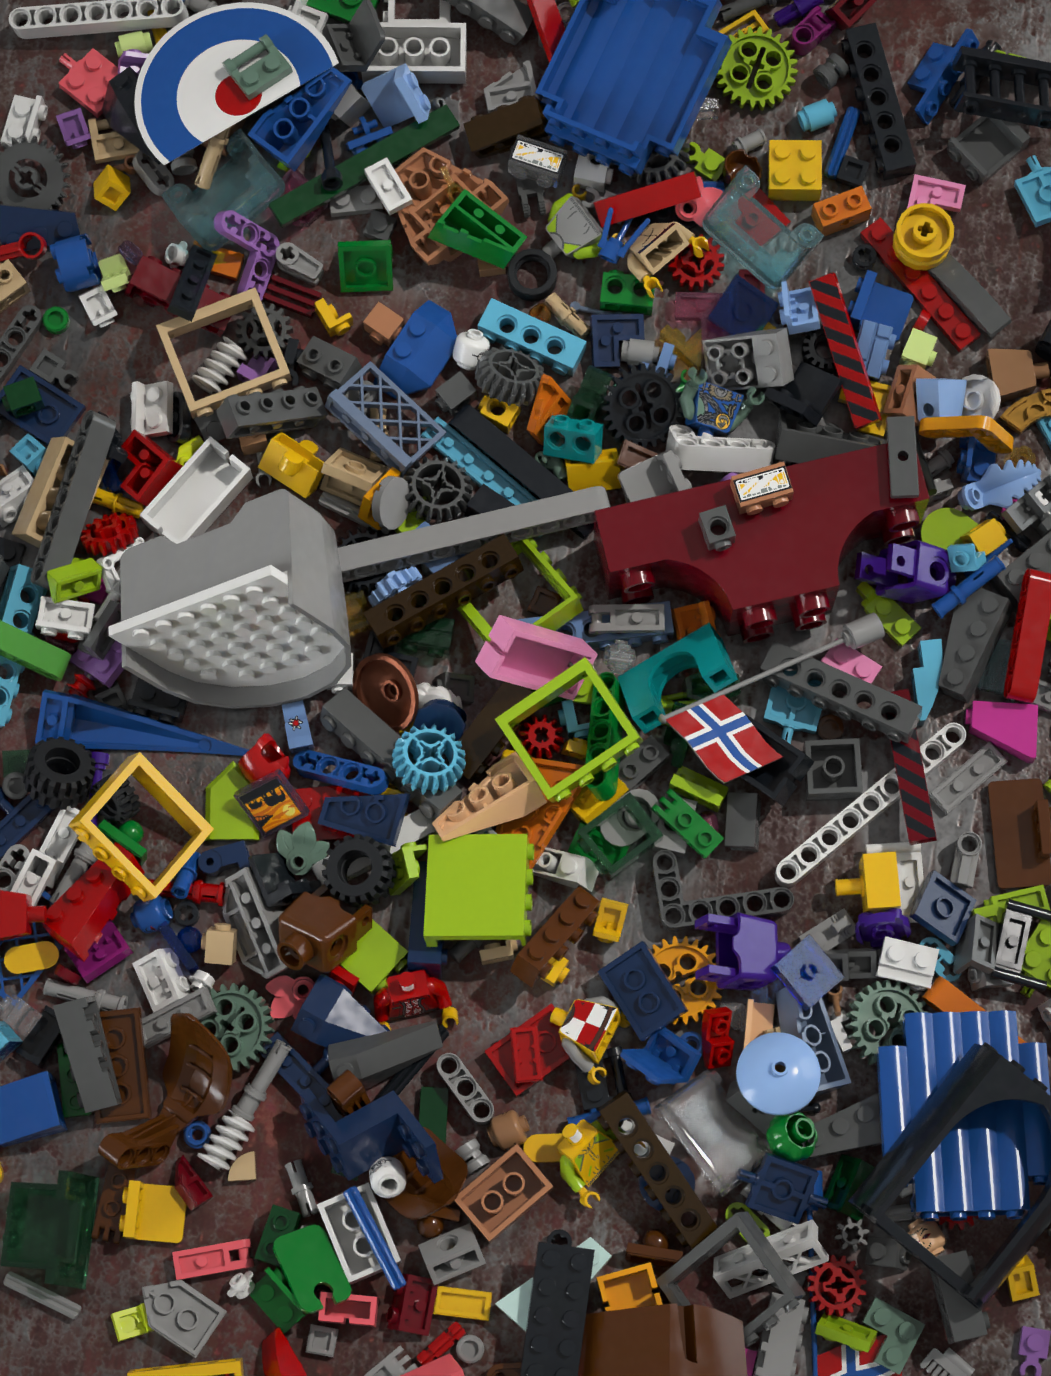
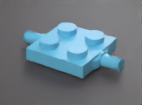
M1033 155L1032 158L1030 156L1026 159L1032 172L1025 177L1015 180L1014 186L1036 228L1051 222V167H1041L1037 157Z
M784 671V674L787 676H794L797 673L796 671ZM811 680L808 684L812 687H818L822 683L818 680ZM779 686L771 687L763 721L779 725L783 728L781 738L785 740L786 735H788L787 742L791 744L794 731L816 734L822 709L812 704L811 700L804 697H793L784 688Z

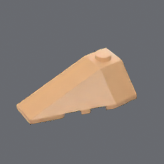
M516 751L492 765L486 771L488 776L479 784L473 783L468 788L470 793L461 801H454L432 822L442 841L524 817L547 803L539 786Z

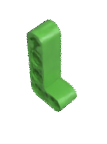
M0 620V656L49 679L62 681L71 659V654Z

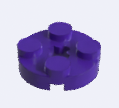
M890 908L885 912L874 914L871 912L861 913L858 915V922L855 924L856 940L863 945V940L871 942V947L880 948L883 945L884 937L902 940L901 937L906 935L908 938L911 934L910 921L906 916L902 915V910L899 908Z

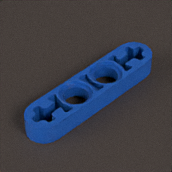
M302 750L293 759V765L300 776L370 795L383 793L389 785L385 772L381 768L312 750ZM327 766H336L331 773H323V770ZM352 771L359 772L354 779H346L348 773Z

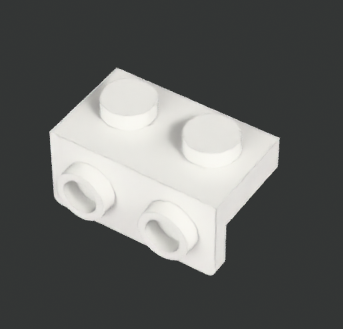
M41 596L38 619L35 624L36 629L41 630L43 635L57 636L58 632L68 634L67 637L70 639L84 640V636L88 637L92 630L95 604L72 600L54 603L52 597Z

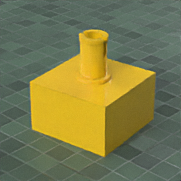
M896 852L863 854L858 863L859 878L835 879L836 897L860 894L862 897L863 913L871 912L874 914L885 912L890 908L900 909L901 907Z

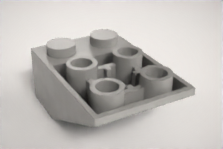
M787 328L759 330L702 340L708 383L732 391L748 389L750 387L784 386L794 380Z

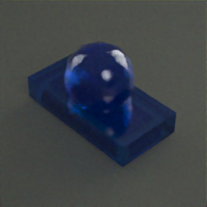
M166 921L158 926L159 931L188 972L193 974L196 970H199V966L189 953H194L201 948V931L190 926L181 929L176 936Z

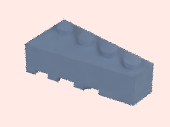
M812 978L795 982L775 992L781 1033L791 1034L803 1040L814 1051L818 1059L821 1077L815 1096L833 1092L850 1084L851 1080L816 979Z

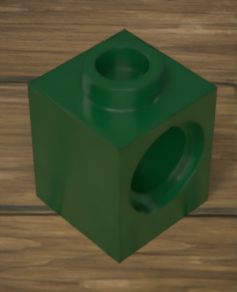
M33 376L3 387L6 396L1 397L6 412L12 411L15 419L45 408Z

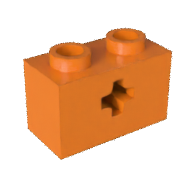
M859 186L814 203L811 216L822 238L869 220L872 208L863 187Z

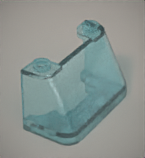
M241 128L229 137L228 144L225 146L232 159L215 172L209 190L198 187L192 192L188 186L179 183L171 186L161 195L180 224L202 248L208 251H216L230 240L219 234L214 227V217L218 212L232 210L253 221L268 208L269 203L281 197L285 191L283 179ZM227 222V227H232V225Z
M745 165L706 213L702 221L703 229L765 286L777 289L782 287V281H788L807 261L824 235L816 227L807 223L800 224L793 231H790L753 197L760 187V180Z

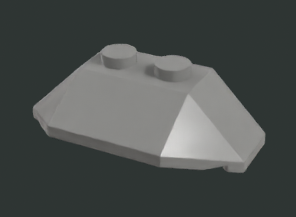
M245 867L225 879L226 891L223 902V917L226 923L231 924V928L238 929L237 951L242 963L261 974L264 978L269 979L289 968L280 960L277 953V945L279 944L278 919L283 909L282 906H267L262 898L261 889L256 877L249 867Z

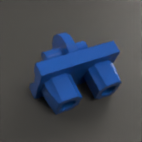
M361 116L358 117L360 125L352 128L354 136L360 133H364V136L349 141L345 145L347 150H351L354 156L367 149L366 144L373 141L378 143L393 134L391 126L371 133L370 129L378 127L376 119L366 122L365 117Z

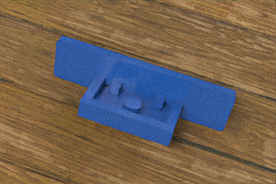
M967 28L954 48L933 42L907 82L910 89L925 93L915 108V112L923 124L928 125L946 96L951 92L955 82L963 73L954 71L952 67V62L960 47L965 46L978 49L980 43L972 29Z

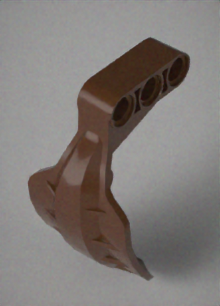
M174 1013L171 1016L170 1048L162 1073L167 1089V1097L163 1102L160 1115L125 1132L108 1134L99 1144L98 1153L118 1169L161 1164L168 1157L170 1148L178 1133L188 1127L198 1117L220 1113L226 1106L232 1082L230 1057L221 1042L190 1013Z
M348 1069L326 1088L335 1109L343 1118L371 1103L362 1083ZM426 1127L423 1128L436 1144L444 1179L434 1184L427 1175L422 1176L417 1168L416 1160L413 1157L409 1159L403 1150L392 1157L398 1159L404 1166L407 1181L405 1189L396 1197H381L400 1215L411 1220L424 1218L451 1204L457 1198L468 1175V1166L463 1158Z

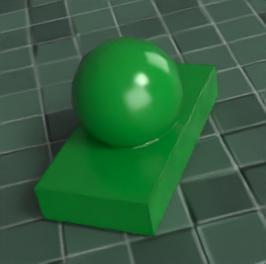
M103 819L98 825V829L113 844L117 842L132 853L140 866H142L147 860V850L139 845L144 837L142 826L134 820H128L117 829Z

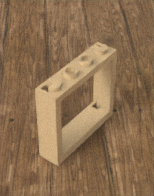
M256 287L197 309L192 322L176 317L156 325L192 418L212 415L213 410L218 409L224 402L223 400L230 395L246 396L258 391L262 394L263 391L273 388V390L281 389L280 386L288 384V381L292 380ZM254 307L279 369L195 401L170 339Z

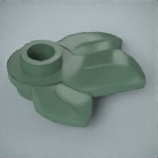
M308 821L298 826L293 834L285 830H279L276 838L278 852L286 858L287 868L295 875L307 874L312 869L313 864L327 857L328 854L326 852L330 847L329 842L316 840L315 830ZM298 856L303 859L301 867L295 864V859Z

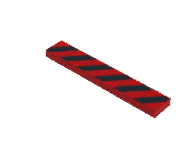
M832 272L810 281L809 284L837 373L843 381L842 389L855 429L859 430L882 421L836 274Z

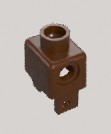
M325 884L312 894L303 892L279 916V944L277 945V953L280 960L293 970H300L307 964L323 973L330 972L357 951V941L372 929V907L365 904L352 915L341 909L340 901L331 897L330 889Z

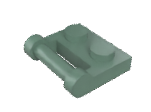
M267 34L260 37L259 42L232 60L228 58L222 62L225 70L249 101L293 72L290 64L275 47ZM266 50L268 52V55L242 72L238 71L237 68Z

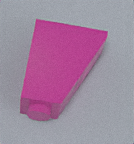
M972 701L970 708L965 709L964 722L969 725L970 734L986 742L990 741L993 746L1026 763L1034 762L1037 749L1038 705Z

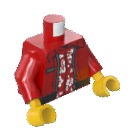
M425 970L403 972L400 975L386 978L385 987L374 996L375 1019L380 1024L386 1025L390 1030V1025L386 1022L388 1019L390 1021L443 1009L442 1025L445 1028H448V1018H453L456 1021V1025L459 1023L458 1011L451 1007L452 1001L446 984L440 979L430 977Z

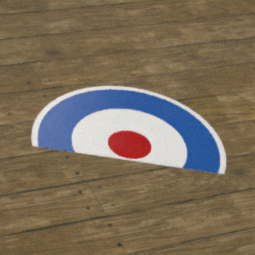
M253 2L230 3L211 7L186 18L174 26L158 41L149 53L141 68L135 89L134 104L138 128L153 155L163 165H166L332 68L339 62L335 52L321 32L311 23L291 11L273 5ZM267 34L275 47L290 64L293 72L249 101L225 70L222 62L228 58L232 60L259 42L260 37ZM266 50L237 68L238 71L242 72L268 55V52Z

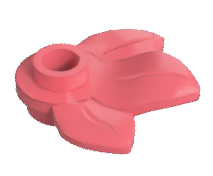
M698 176L696 178L702 197L675 205V212L678 218L683 221H694L700 227H713L722 222L720 215L714 209L720 203L724 192L714 187L704 188L703 181ZM685 204L691 205V213L684 212L683 207Z
M281 975L270 980L265 986L271 994L275 995L270 1007L272 1009L270 1016L273 1018H286L293 1015L294 1019H296L315 982L307 976H299L293 979L287 975ZM300 985L308 987V991L305 994L298 993Z

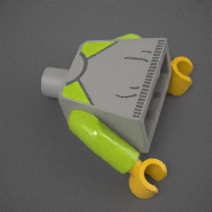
M575 184L572 187L571 193L565 194L552 204L547 219L548 224L545 227L552 240L542 248L552 259L561 252L567 257L578 260L598 257L601 250L597 245L601 239L603 228H601L589 210L582 205L581 200H586L587 191L580 195L576 194L580 190L579 184ZM619 233L613 234L612 237L617 238Z

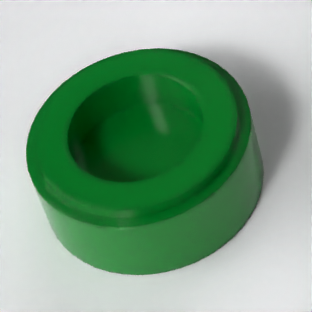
M51 307L43 315V324L48 332L61 334L68 329L70 318L63 308Z

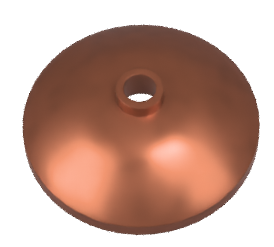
M378 653L364 658L354 672L353 695L395 732L406 729L414 721L419 705L418 690L412 674L400 660L391 655Z

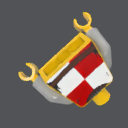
M605 996L586 998L584 1000L576 999L569 1012L555 1007L550 1017L551 1023L561 1026L559 1035L562 1047L571 1060L583 1072H588L587 1078L591 1084H601L595 1078V1072L597 1071L602 1077H605L607 1071L602 1067L595 1068L594 1063L599 1064L618 1025L622 1028L631 1026L619 1005Z

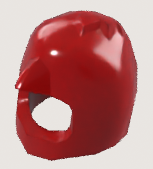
M264 733L257 740L256 744L238 761L242 774L255 787L258 785L262 786L273 780V777L279 778L283 786L290 777L289 755L285 756L273 737L267 733Z

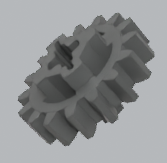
M262 303L279 347L285 352V342L288 343L289 338H292L288 334L293 333V327L289 325L291 323L290 317H283L285 313L282 308L276 312L274 304H271L269 309H267L264 303ZM253 307L250 308V314L242 312L244 321L237 320V326L240 328L235 331L236 336L240 338L238 344L240 347L245 346L244 351L246 355L254 352V359L257 360L260 355H264L265 361H268L269 354H273L265 333L262 332L260 334L259 329L263 330ZM279 324L282 327L281 336H278L276 332ZM248 327L253 331L250 339L247 337Z

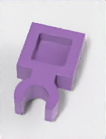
M1026 1326L1021 1327L1018 1355L1026 1356L1025 1361L1019 1367V1374L1021 1376L1025 1375V1369L1029 1365L1035 1369L1034 1376H1041L1042 1368L1038 1360L1039 1358L1047 1359L1051 1331Z

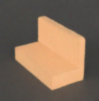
M748 999L743 1050L752 1040L764 1035L763 1031L773 1028L775 1004L754 1002V999Z

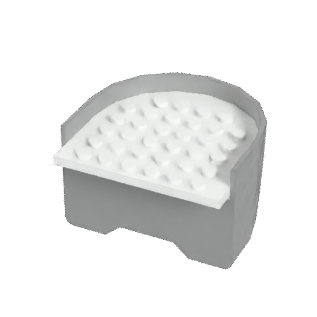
M279 489L246 502L231 523L178 544L163 536H159L128 548L121 556V622L109 626V637L121 643L122 668L163 692L194 704L223 708L274 707L307 699L337 684L351 667L348 617L335 532L318 511L285 489Z

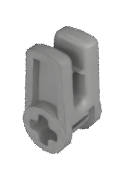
M286 242L277 247V266L282 272L312 286L318 285L324 275L321 262L293 243Z

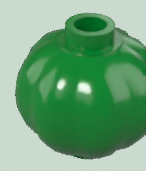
M797 1111L789 1115H775L770 1121L766 1132V1139L774 1155L791 1162L803 1161L813 1154L815 1145L818 1142V1133L813 1121Z

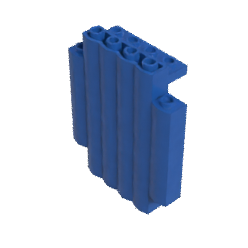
M579 0L535 92L541 99L540 103L545 106L543 115L548 119V123L544 131L551 137L549 141L560 147H564L565 144L573 146L572 150L584 157L587 154L596 156L595 160L605 166H609L610 163L618 165V170L629 176H632L633 173L642 174L654 147H656L655 152L662 156L669 157L670 154L678 156L732 44L727 35L711 29L722 7L720 0Z
M1016 1011L915 1012L904 1014L902 1019L904 1046L878 1047L876 1053L882 1158L974 1043L983 1045L986 1042L1008 1061L1013 1059L1025 1068L1024 1074L1031 1080L1036 1078L1048 1088L1046 1092L1050 1095L1047 1044L1039 1042L1018 1044ZM1001 1100L983 1105L962 1118L950 1130L908 1183L912 1184L913 1189L910 1206L911 1212H914V1217H921L922 1221H937L939 1217H950L952 1221L966 1220L967 1216H978L979 1220H993L995 1216L1007 1215V1219L1011 1220L1022 1219L1030 1210L1028 1181H1033V1185H1046L1051 1168V1133L1040 1107L1020 1100Z

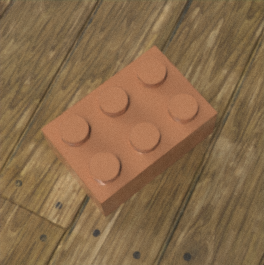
M516 1144L464 1188L454 1202L490 1244L553 1190V1185L519 1145Z

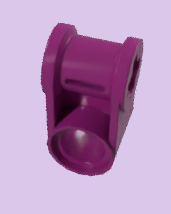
M820 6L813 8L793 29L790 48L795 51L796 55L804 56L809 54L822 40L829 37L837 27L838 23L835 20L831 21L822 13ZM799 37H804V38H806L808 41H807V42H801V41H799L797 38H799Z

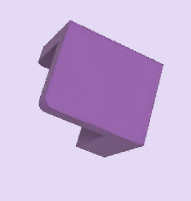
M253 355L247 366L242 363L236 373L238 379L244 383L273 372L278 366L276 360L272 357L265 361L264 357L259 356L256 360Z

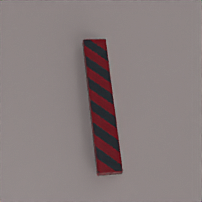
M909 689L891 692L911 701ZM886 713L887 720H892L896 717L893 713ZM915 728L908 744L903 741L895 742L891 740L910 845L937 841L918 735Z

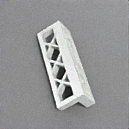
M813 1219L766 1237L782 1260L793 1261L792 1265L787 1266L792 1275L829 1261V1255L818 1241V1226ZM749 1244L714 1257L713 1277L729 1299L775 1282L769 1272L761 1277L752 1275L754 1270L762 1269L767 1271V1269ZM811 1248L818 1254L813 1257L801 1255L802 1252ZM735 1278L743 1280V1283L731 1287L727 1281Z

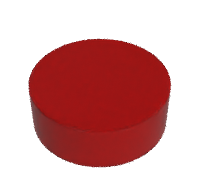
M922 309L910 332L913 328L923 331L931 317V313Z

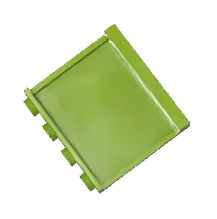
M466 834L447 841H442L439 835H429L423 935L427 947H438V940H520L522 946L526 945V936H531L532 932L531 920H527V911H532L533 906L532 894H528V885H533L534 879L533 869H529V860H534V844L529 843L527 834Z

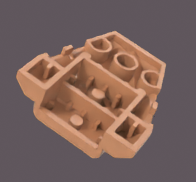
M424 147L395 169L413 204L397 211L412 249L428 266L439 264L443 260L451 262L463 253L427 237L437 221L464 189L498 215L503 213L509 203V198L492 181L486 178L482 180L472 175V171L466 168L462 170L452 165L450 160Z

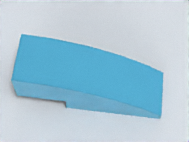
M942 639L920 641L917 647L920 667L913 668L910 674L914 703L922 706V716L917 727L924 725L938 692L943 659Z

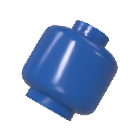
M158 895L155 899L146 902L142 900L136 901L130 918L135 928H139L143 933L149 934L168 927L170 919L173 918V910L168 899H163Z

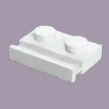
M884 937L876 976L930 989L939 949Z

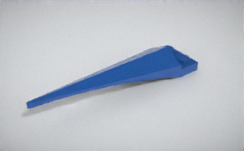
M46 689L42 692L35 739L36 744L41 740L46 742L49 737L54 739L64 737L65 740L73 739L75 743L83 744L85 749L173 751L244 756L249 751V749L76 694L71 695Z

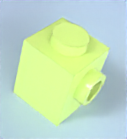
M913 328L899 364L919 365L923 369L926 366L932 367L937 352L933 351L938 337Z

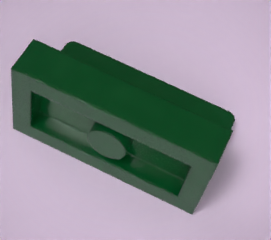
M841 1154L824 1197L828 1198V1204H825L826 1208L842 1213L855 1221L862 1220L864 1214L850 1204L848 1200L875 1167L861 1159Z

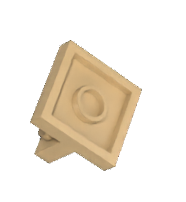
M340 447L323 464L321 473L325 475L320 489L361 506L363 496L387 473L388 467Z

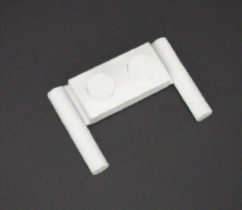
M909 842L866 844V854L896 852L901 899L900 909L902 910V915L906 916L910 923H918L909 915L924 884L921 844L910 845Z

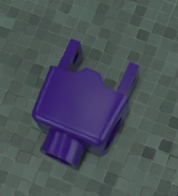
M915 540L900 545L896 543L889 544L888 548L880 551L879 556L865 552L857 553L855 579L876 585L875 593L877 596L914 604L943 597L950 591L949 588L956 584V572H951L948 550ZM865 566L868 568V574L865 572ZM898 574L907 576L908 583L899 584Z
M739 912L729 917L708 913L695 920V929L716 932V965L709 964L695 971V979L716 982L717 987L720 989L754 991L776 981L778 975H784L788 971L792 958L791 948L786 942L778 941L777 924L774 921Z

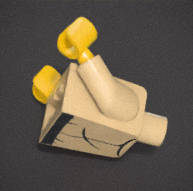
M678 222L653 223L644 229L628 249L627 266L640 283L644 282L648 296L655 298L651 290L659 288L663 292L659 280L656 277L650 276L659 271L689 244L693 246L694 255L702 258L703 252L701 248L709 251L708 241L705 237L699 236L695 238L694 233Z

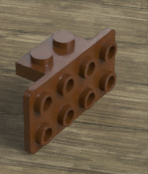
M1034 778L990 782L987 789L997 886L1000 889L1028 888L1039 885L1049 886L1051 884V807H1049L1048 799H1044L1042 781Z

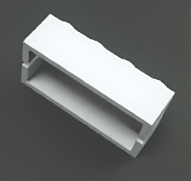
M210 436L140 514L142 522L158 536H163L176 544L204 534L253 479L251 469L233 454L230 456L228 450Z

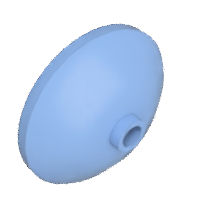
M773 1032L755 1038L744 1048L737 1063L736 1079L741 1094L750 1105L766 1114L789 1115L803 1109L814 1098L820 1084V1065L814 1051L803 1040L791 1034ZM782 1065L785 1071L777 1072L775 1066Z

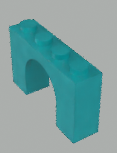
M710 622L617 677L630 715L644 734L662 724L659 722L658 717L661 713L663 715L666 714L661 702V694L666 683L677 673L689 668H699L702 678L714 693L738 680L723 640Z

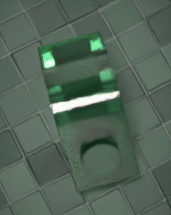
M589 365L579 391L573 396L566 416L571 419H590L596 422L602 410L599 406L605 404L606 401L600 396L607 395L608 390L604 386L605 384L611 385V376L614 375Z

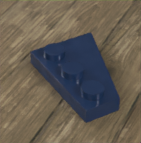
M0 204V240L2 245L19 241L20 237L27 232L41 235L46 240L47 246L55 244V242L81 235L75 212ZM32 236V239L27 243V249L24 250L41 248L39 239Z
M411 794L325 797L317 824L353 835L369 836L377 842L396 847Z

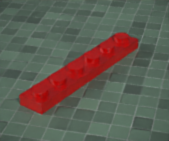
M880 217L860 232V237L866 244L875 249L880 261L904 289L913 296L916 303L922 309L931 313L930 319L959 353L979 339L981 333L927 270H914L905 266L897 258L893 249L894 232Z

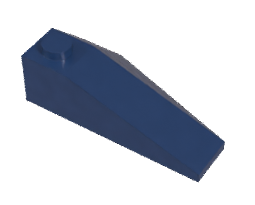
M322 973L300 1008L291 1028V1031L327 1048L329 1044L391 1030L386 1025L380 1024L370 1014L371 1011L365 1005L359 1004L351 996L352 992L345 985Z

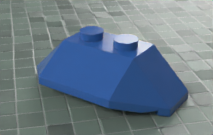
M428 300L413 312L385 354L379 369L406 395L431 388L452 357L457 334L451 312ZM376 377L373 382L374 385H378ZM383 392L388 396L392 397L393 399H396V396L392 392Z

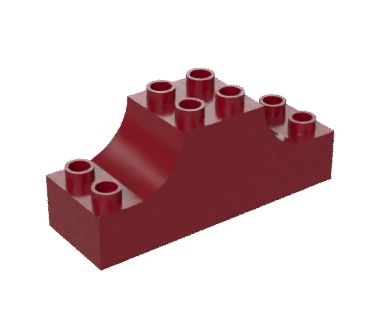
M888 443L786 466L794 491L792 500H789V503L782 507L774 508L773 505L764 507L763 511L754 515H747V513L739 514L730 486L731 479L595 510L594 544L608 600L621 597L622 604H644L654 599L652 591L654 589L665 587L683 591L701 601L709 600L710 605L714 608L715 613L724 625L727 636L741 634L743 643H755L774 636L773 626L792 621L796 631H806L823 626L827 623L825 614L832 612L839 590L838 567L855 547L863 541L882 537L884 546L892 543L904 544L915 538L913 530L920 527L930 499L918 454V498L891 499ZM903 455L898 456V459L901 461L907 460ZM726 505L736 534L735 543H732L730 548L723 551H716V549L708 551L698 522L699 513ZM718 525L710 529L715 535L725 533V529Z

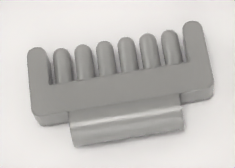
M950 1347L943 1354L936 1348H933L920 1363L921 1368L927 1367V1373H931L939 1364L931 1376H938L943 1369L944 1371L939 1376H947L948 1374H950L949 1376H971L975 1371L973 1367Z

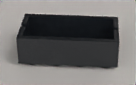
M745 714L763 739L783 758L740 776V778L781 806H784L797 788L794 784L795 780L797 779L801 782L814 761L805 753Z

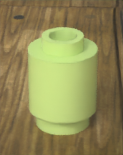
M140 30L118 36L119 41L115 42L118 57L122 55L123 51L129 49H137L147 54L153 49L149 31L143 32Z

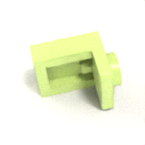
M119 253L99 260L98 265L103 275L101 284L104 292L111 289L114 293L127 288L126 284L130 282L132 276L123 254Z

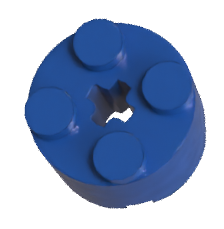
M87 233L60 240L50 245L52 257L54 260H57L59 268L55 269L58 282L63 284L66 292L71 293L101 284L99 279L102 278L96 253L92 252L91 248H88V245H91L92 242Z

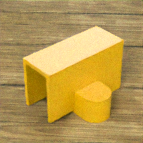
M283 432L271 438L258 465L259 469L305 499L317 490L324 475L321 473L324 462L316 457L319 449L318 446L309 440H303L298 443Z

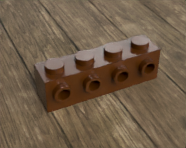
M578 886L517 954L510 972L531 988L540 978L545 979L553 968L552 964L556 960L561 961L569 950L568 946L571 943L576 944L580 939L586 925L590 927L599 916L596 910L601 901Z

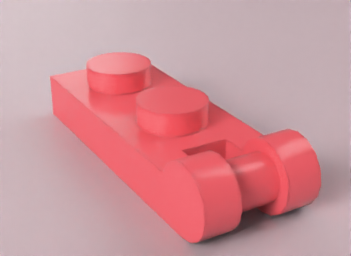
M250 1239L172 1252L176 1280L255 1267L254 1260L250 1258L249 1248H251ZM238 1250L239 1260L231 1262L230 1251Z

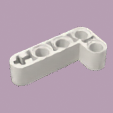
M676 424L669 427L665 451L672 450L674 454L678 455L682 463L681 470L745 473L772 465L776 445L764 439L696 436L690 427Z

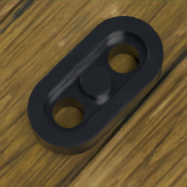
M176 391L173 392V434L167 435V438L171 443L182 445L192 435L191 413L183 393Z

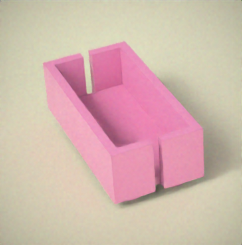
M499 615L488 635L491 641H485L475 663L490 678L538 690L570 668L569 662L574 665L586 657L593 665L598 654L581 638ZM584 679L560 694L559 697L574 701Z

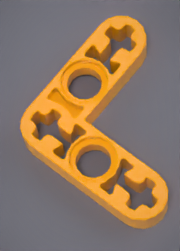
M982 415L927 417L920 420L919 435L923 437H975L991 452L1008 454L1013 451V436L991 417Z

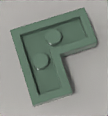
M874 1297L861 1323L886 1336L874 1362L900 1375L925 1324Z

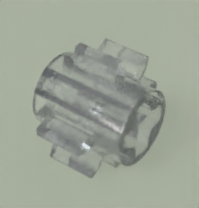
M615 639L614 644L605 647L603 663L608 665L607 668L611 669V673L623 675L624 670L632 669L634 666L635 650L631 649L628 641Z

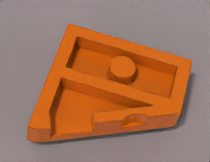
M543 374L526 429L538 444L543 446L544 426L551 416H567L574 405L551 376Z

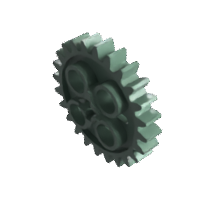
M889 980L883 981L882 984L876 981L871 986L868 985L862 988L863 993L859 992L854 995L857 1001L849 1003V1006L854 1011L846 1013V1017L852 1019V1022L846 1024L845 1027L852 1029L853 1033L848 1035L847 1038L856 1040L852 1049L861 1048L860 1058L869 1056L868 1065L877 1062L876 1053L878 1047L892 1046V1038L898 1042V1046H904L903 1014L915 1012L930 1013V1011H922L921 1009L926 1004L925 1001L919 1003L916 1001L919 995L918 992L912 995L909 994V985L900 989L901 985L898 981L892 985ZM880 1001L885 1004L886 1012L880 1008ZM869 1024L874 1027L875 1036L870 1033Z
M232 983L230 990H228L224 984H221L220 992H217L214 988L210 990L217 1013L200 1022L208 1030L211 1027H216L214 1036L226 1049L232 1068L238 1073L240 1072V1064L249 1069V1060L253 1059L259 1062L258 1052L267 1054L263 1045L264 1043L272 1044V1041L267 1038V1034L275 1033V1030L269 1027L268 1024L273 1023L275 1019L271 1016H266L272 1009L269 1006H263L266 1000L262 996L257 998L258 993L254 989L249 992V988L242 985L239 990L238 986ZM232 1004L231 1012L223 1015L224 1007ZM253 1018V1026L248 1030H244L245 1022ZM229 1025L234 1027V1029L231 1032L227 1030V1026ZM237 1041V1049L234 1052L229 1053V1045L232 1042Z

